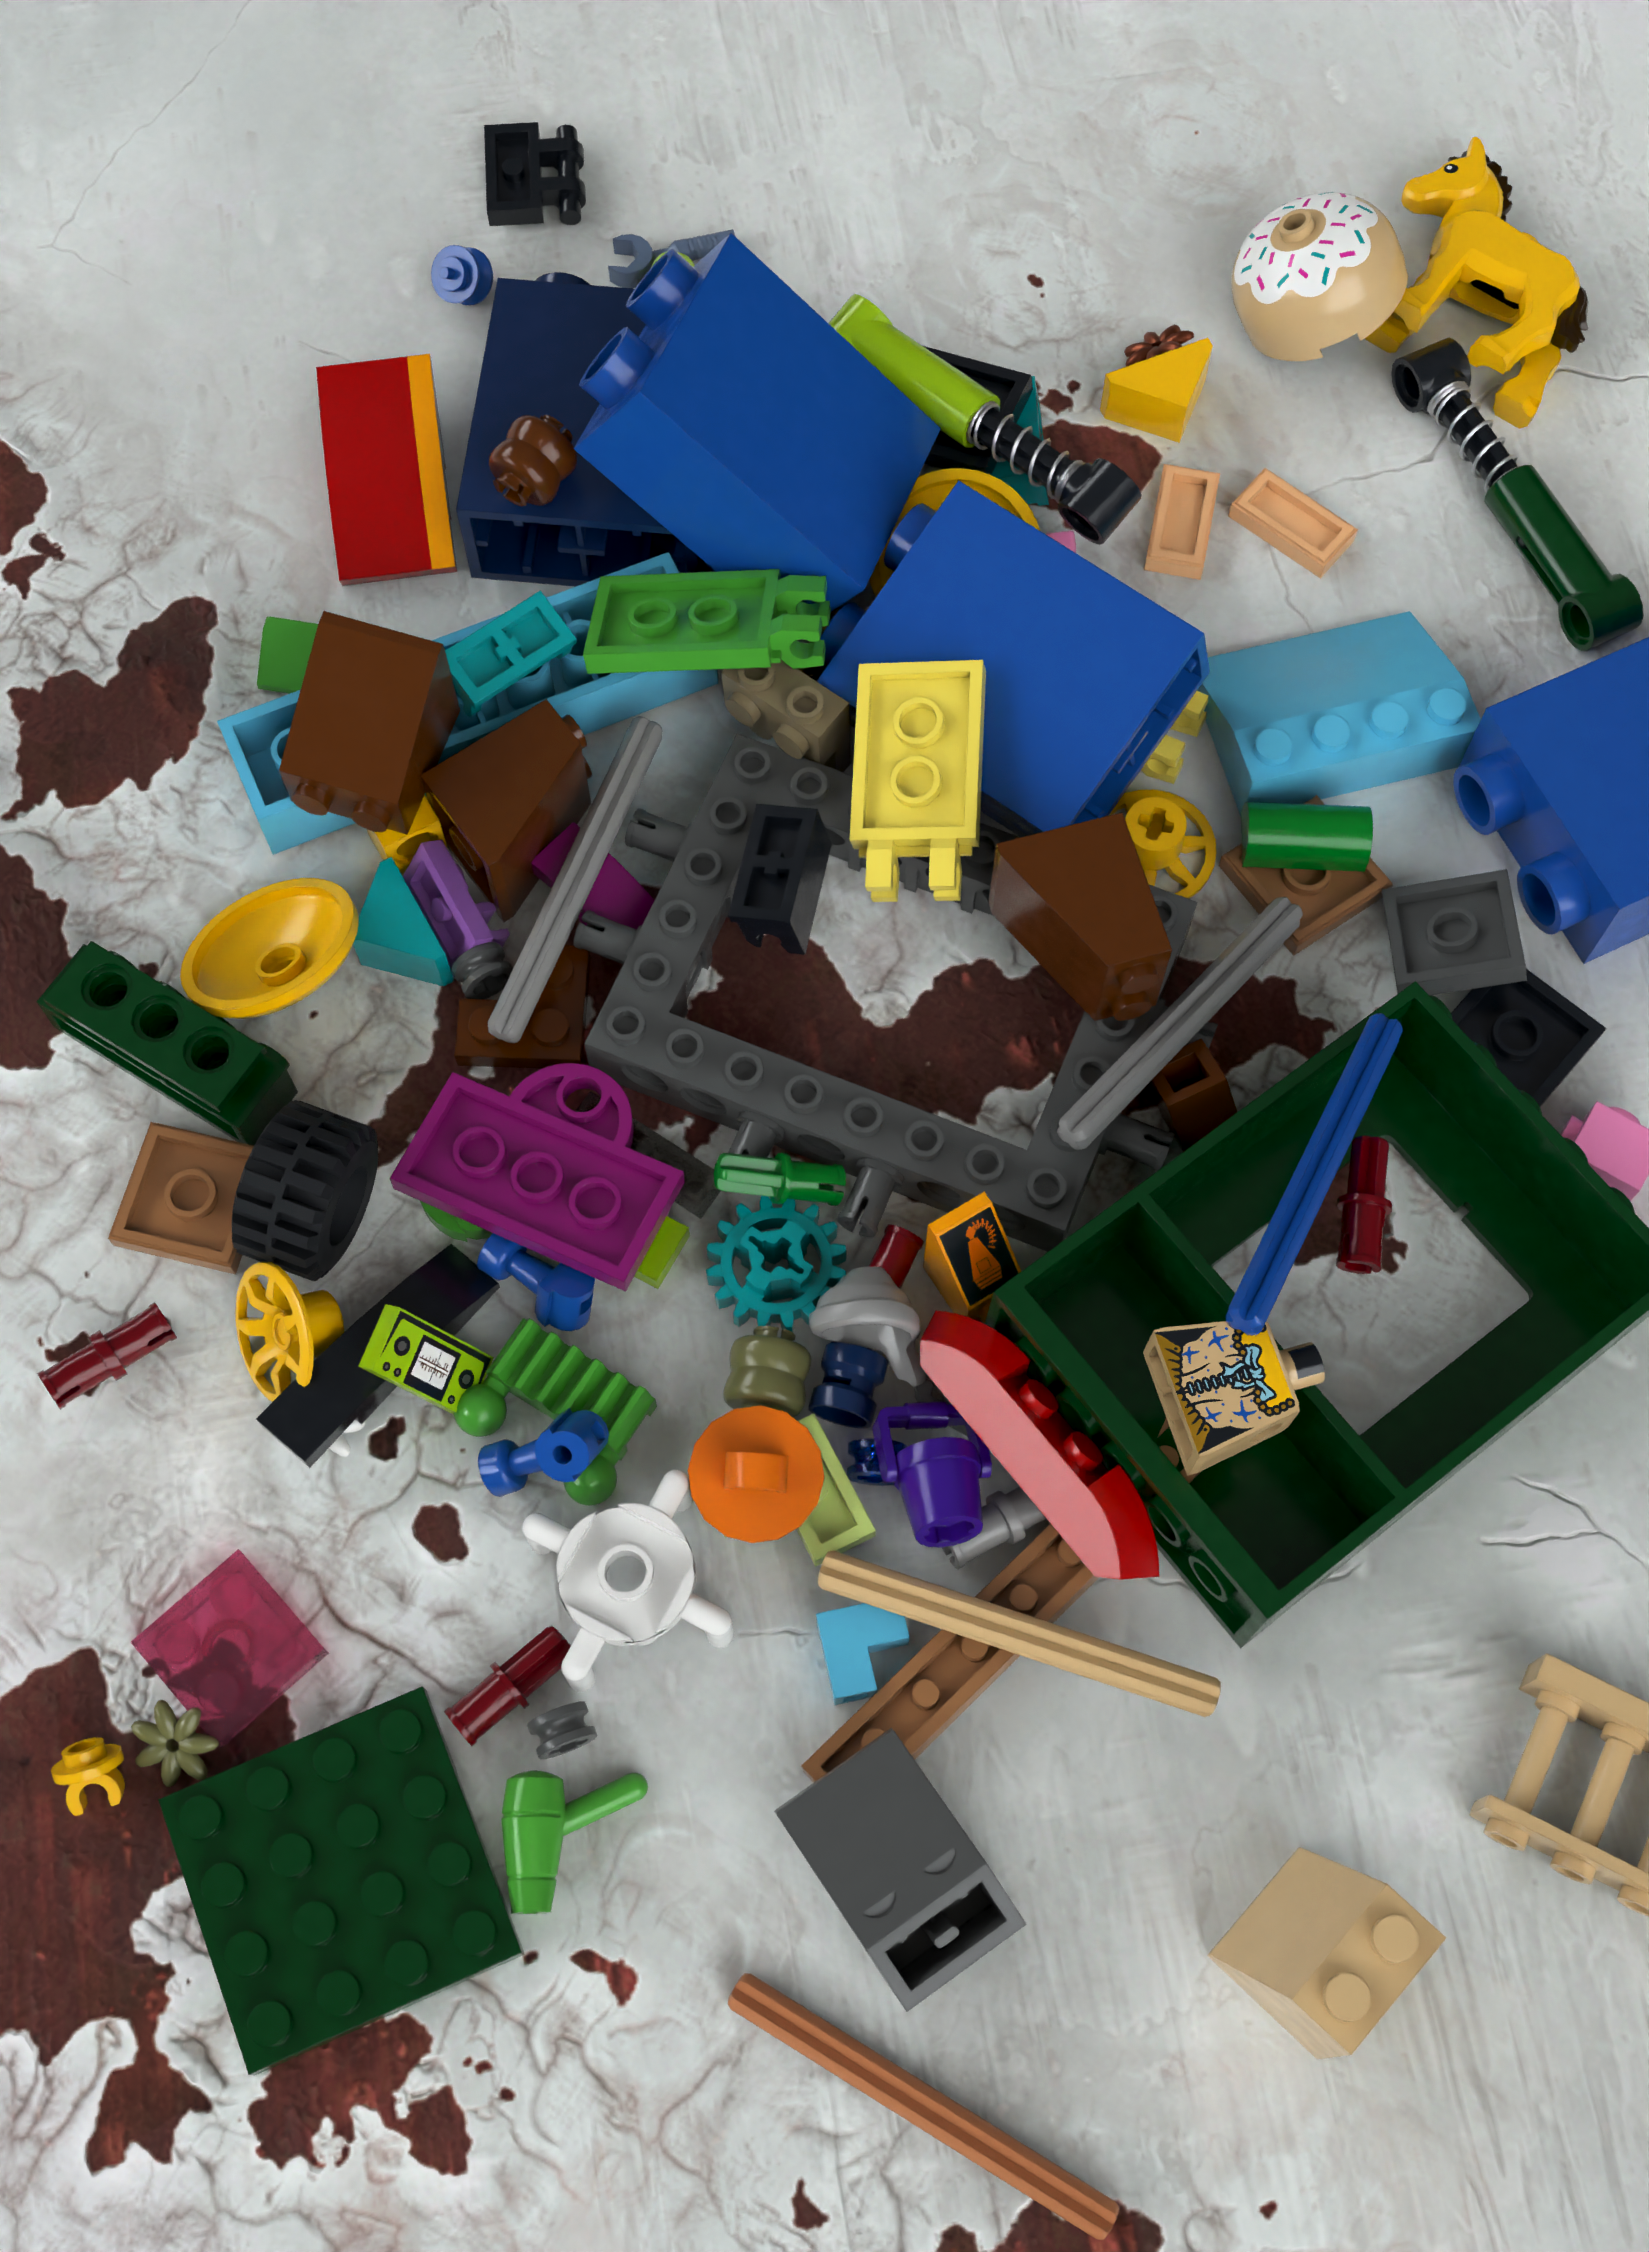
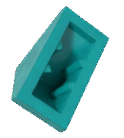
M390 857L381 861L360 912L358 932L353 943L361 965L439 986H445L453 982L454 978L446 954L393 858Z

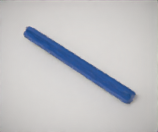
M1377 1013L1369 1017L1229 1305V1310L1225 1317L1226 1322L1231 1328L1241 1330L1250 1336L1257 1335L1262 1331L1403 1032L1402 1025L1397 1019H1388L1383 1013Z

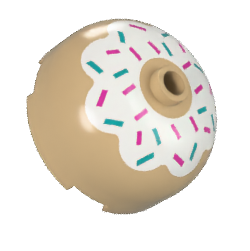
M1322 192L1305 195L1283 204L1269 213L1253 228L1237 254L1232 272L1231 291L1234 306L1244 330L1249 336L1252 345L1258 351L1278 360L1308 361L1323 358L1322 348L1339 343L1356 333L1361 341L1379 328L1400 303L1407 286L1408 273L1397 235L1389 220L1377 207L1351 194Z

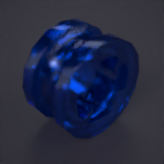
M874 1438L858 1439L848 1443V1454L855 1459L854 1464L847 1467V1476L850 1481L875 1486L894 1485V1483H884L882 1481ZM892 1440L895 1456L899 1451L907 1447L902 1442Z

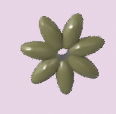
M159 1700L154 1707L156 1724L138 1720L131 1725L132 1732L140 1740L150 1744L136 1756V1765L146 1767L162 1761L161 1777L163 1784L167 1787L176 1784L181 1774V1769L197 1780H204L207 1777L208 1770L198 1753L215 1750L219 1746V1741L213 1736L196 1733L195 1730L201 1718V1710L198 1707L189 1709L177 1721L169 1704L164 1700Z

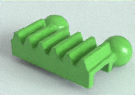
M523 1318L486 1371L488 1377L483 1384L469 1387L461 1396L457 1406V1413H454L455 1421L465 1433L471 1436L484 1437L495 1433L505 1421L507 1406L504 1398L509 1392L554 1420L568 1408L571 1409L572 1413L581 1410L596 1413L607 1425L609 1432L608 1443L575 1481L565 1482L564 1487L568 1495L579 1504L588 1506L600 1504L606 1501L614 1492L617 1483V1473L614 1466L618 1460H622L628 1451L626 1445L646 1415L651 1416L656 1409V1400L642 1386L632 1385L624 1375L619 1372L613 1373L609 1371L598 1359L591 1360L575 1345L568 1346L557 1334L553 1332L547 1333L534 1320Z

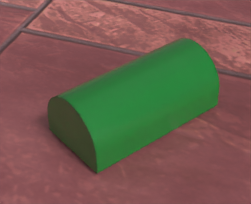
M1245 802L1241 812L1242 867L1365 872L1369 863L1373 840L1371 808L1368 806Z

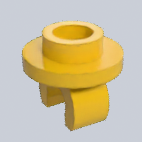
M93 1737L73 1743L61 1752L63 1759L52 1767L51 1774L55 1784L69 1785L66 1792V1803L74 1816L83 1814L88 1802L84 1787L88 1784L103 1786L107 1791L111 1806L120 1804L125 1789L124 1778L116 1768L124 1760L121 1746L105 1744L103 1738Z

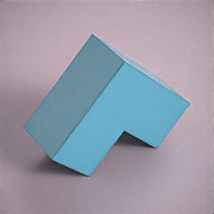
M865 1603L816 1614V1623L834 1705L871 1698L877 1692V1686L869 1653L908 1645L910 1636L905 1617Z

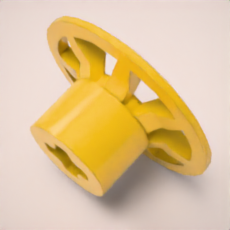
M1151 789L1124 793L1109 815H1113L1118 810L1125 808V821L1148 884L1155 886L1157 871L1165 869L1173 880L1185 886L1184 889L1174 894L1188 899L1192 898L1207 883L1215 866L1217 854L1216 839L1206 817L1193 804L1170 792ZM1185 815L1196 825L1201 836H1185L1187 828ZM1204 849V864L1200 873L1194 878L1178 856L1180 853L1187 854Z
M258 1262L251 1265L244 1272L237 1290L235 1322L240 1351L253 1382L260 1392L273 1402L291 1384V1370L297 1374L296 1380L298 1384L305 1387L310 1383L314 1359L344 1333L343 1317L337 1301L328 1291L318 1290L300 1294L289 1275L280 1266L272 1262ZM260 1275L268 1277L266 1290L257 1279ZM248 1300L251 1306L264 1313L263 1318L247 1317ZM249 1335L264 1336L266 1344L253 1354ZM277 1360L275 1366L271 1371V1379L274 1385L273 1387L265 1378L264 1374L271 1367L272 1363H274Z

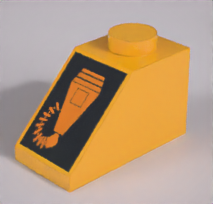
M985 1191L928 1224L923 1262L924 1270L952 1312L982 1321L983 1323H985L994 1291L1021 1272L995 1208Z

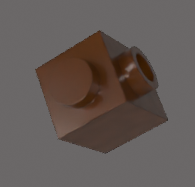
M1202 1038L1184 1046L1149 1082L1160 1114L1169 1130L1175 1132L1174 1138L1182 1152L1237 1113L1227 1078Z

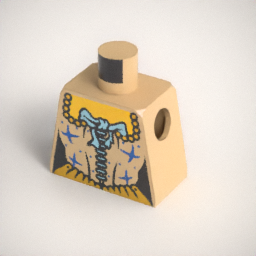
M1226 1321L1164 1327L1153 1330L1143 1351L1187 1476L1201 1472L1288 1428L1300 1412L1295 1390L1323 1383L1325 1379L1323 1362L1316 1346L1312 1342L1279 1350L1267 1321L1262 1331L1254 1336L1231 1328Z

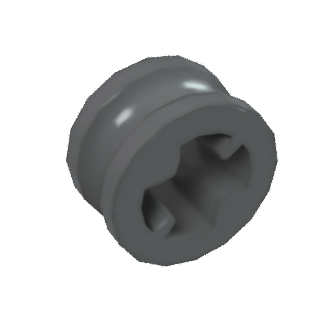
M487 942L477 945L464 952L453 963L452 973L456 980L463 982L461 988L467 999H486L504 989L513 966L511 963L503 961L505 953L500 944Z
M585 1701L558 1707L536 1717L527 1724L530 1734L538 1735L540 1738V1746L536 1749L540 1760L553 1758L578 1749L598 1736L595 1727L587 1726L584 1722V1716L589 1712Z

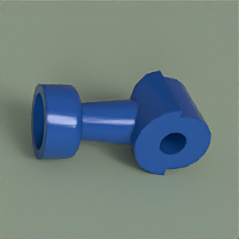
M492 1233L479 1253L477 1260L478 1269L498 1281L505 1280L512 1275L536 1294L535 1314L538 1321L544 1327L550 1324L561 1331H575L588 1323L590 1320L595 1278L562 1263L553 1267L526 1253V1247Z
M568 1408L540 1434L538 1439L519 1447L514 1441L503 1439L485 1445L481 1448L478 1456V1467L482 1481L490 1493L497 1497H502L524 1488L528 1480V1474L541 1471L553 1480L564 1483L573 1482L584 1472L608 1443L609 1432L607 1425L594 1412L581 1410L572 1413L571 1409Z

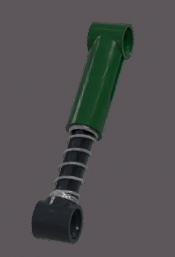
M1449 337L1396 359L1392 365L1391 376L1392 384L1400 403L1412 413L1423 410L1426 414H1430L1435 418L1438 426L1448 428L1447 438L1449 442L1460 445V457L1464 461L1472 462L1473 476L1485 480L1484 491L1486 495L1484 502L1559 606V621L1568 641L1575 648L1581 651H1588L1638 628L1642 623L1644 614L1640 594L1634 584L1622 574L1611 575L1532 465L1517 466L1518 455H1510L1503 446L1506 438H1497L1491 428L1494 421L1484 420L1479 413L1481 403L1471 402V389L1469 388L1471 368L1462 346L1456 340Z

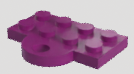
M576 1063L556 1064L542 1068L519 1083L510 1096L452 1072L390 1177L393 1189L625 1292L685 1183L684 1171L631 1149L634 1136L632 1112L629 1100L621 1086L605 1072L588 1065ZM579 1089H591L601 1096L598 1105L587 1112L573 1111L565 1105V1102L571 1093Z

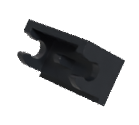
M756 804L728 914L731 922L738 923L745 939L756 947H761L764 934H769L779 938L781 946L788 953L806 954L832 846L818 809Z

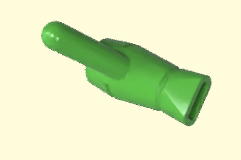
M532 1770L516 1774L507 1779L501 1821L511 1914H545L551 1912L557 1882L555 1877L558 1874L563 1837L641 1800L648 1790V1783L643 1775L629 1773L566 1804L563 1779L552 1773Z

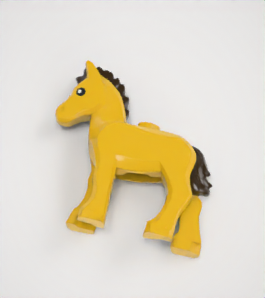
M1473 137L1467 151H1464L1461 157H1449L1448 162L1436 171L1412 178L1406 183L1402 192L1401 202L1407 210L1413 214H1430L1443 219L1434 237L1426 270L1416 279L1414 285L1405 289L1400 303L1390 317L1365 339L1388 353H1395L1414 332L1418 333L1428 318L1449 297L1480 313L1513 324L1510 328L1500 333L1481 335L1470 347L1467 358L1469 363L1475 367L1488 366L1503 375L1506 371L1509 372L1514 364L1520 360L1521 368L1519 374L1504 382L1495 393L1493 405L1496 416L1520 429L1527 427L1534 418L1542 399L1545 384L1553 377L1560 363V349H1566L1568 352L1573 353L1577 350L1579 343L1585 341L1581 330H1588V298L1586 291L1580 286L1579 277L1573 265L1564 255L1545 247L1532 235L1520 232L1506 222L1505 215L1512 207V201L1508 200L1512 192V186L1508 184V177L1502 176L1501 166L1495 161L1491 162L1485 154L1481 140L1478 137Z

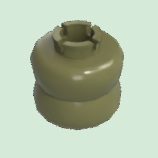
M758 1326L753 1330L754 1335H746L735 1340L731 1347L729 1358L731 1373L723 1390L724 1401L729 1407L737 1409L762 1405L787 1412L792 1417L800 1414L805 1405L804 1381L810 1370L812 1358L804 1346L793 1341L796 1337L793 1332L783 1329L781 1337H777L779 1327Z

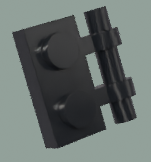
M538 122L484 125L486 204L489 226L544 223L543 206L555 205L559 209L560 220L563 224H578L581 221V208L586 203V189L584 182L579 177V170L584 165V148L578 141L576 128L571 125H561L556 130V138L540 139ZM542 167H554L558 171V177H542Z

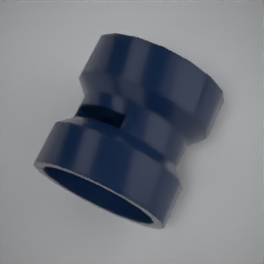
M842 1342L826 1344L821 1360V1368L825 1374L822 1384L813 1388L808 1410L823 1420L845 1427L864 1429L871 1427L877 1407L873 1399L875 1387L884 1382L889 1363L888 1360L881 1354L862 1346Z

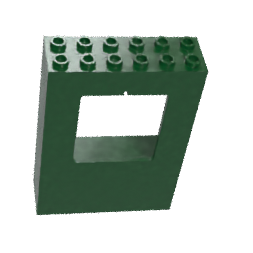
M1415 981L995 1290L984 1324L1008 1338L1030 1359L1027 1376L1047 1387L1058 1402L1059 1407L1057 1411L1074 1431L1083 1433L1096 1444L1102 1454L1103 1461L1101 1463L1110 1471L1118 1464L1121 1466L1145 1505L1153 1527L1158 1550L1241 1649L1649 1317V1228L1635 1214L1634 1207L1626 1195L1614 1187H1609L1588 1164L1583 1150L1572 1140L1563 1138L1542 1116L1541 1108L1536 1100L1527 1092L1518 1090L1497 1068L1496 1061L1488 1049L1480 1043L1473 1042L1453 1021L1447 1006L1437 997L1428 995ZM1377 1013H1383L1388 1019H1397L1402 1025L1403 1032L1353 1139L1357 1136H1375L1386 1139L1454 1213L1464 1206L1469 1213L1461 1221L1529 1295V1301L1361 1435L1356 1433L1315 1385L1295 1390L1300 1412L1288 1428L1203 1470L1188 1483L1180 1473L1184 1466L1170 1427L1158 1437L1166 1420V1415L1143 1351L1153 1330L1164 1327L1226 1321L1225 1316L1235 1293L1213 1269V1266L1270 1223L1369 1017ZM1352 1141L1338 1171L1350 1163ZM1276 1341L1278 1349L1283 1350L1281 1345ZM1167 1445L1177 1451L1179 1456L1177 1467L1172 1464L1159 1446Z

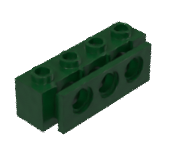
M90 941L88 945H82L36 1001L56 1029L237 1142L254 1146L272 1118L284 1106H287L298 1093L287 1071L290 1066L289 1062L273 1048L263 1043H257L236 1030L224 1018L213 1016L187 1000L172 986L162 981H156L138 970L120 954L114 951H107L93 941Z

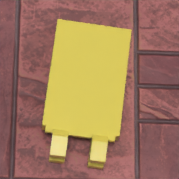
M983 660L859 664L849 840L854 849H859V858H866L865 888L867 891H871L873 902H898L900 875L898 857H929V888L934 890L933 897L935 901H960L961 856H972L973 847H979L986 685V668Z

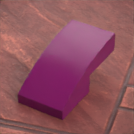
M572 822L535 856L531 862L534 875L551 889L580 830V827L575 822ZM608 853L578 918L582 924L587 926V922L582 921V916L587 910H591L597 915L638 929L640 925H643L655 900Z

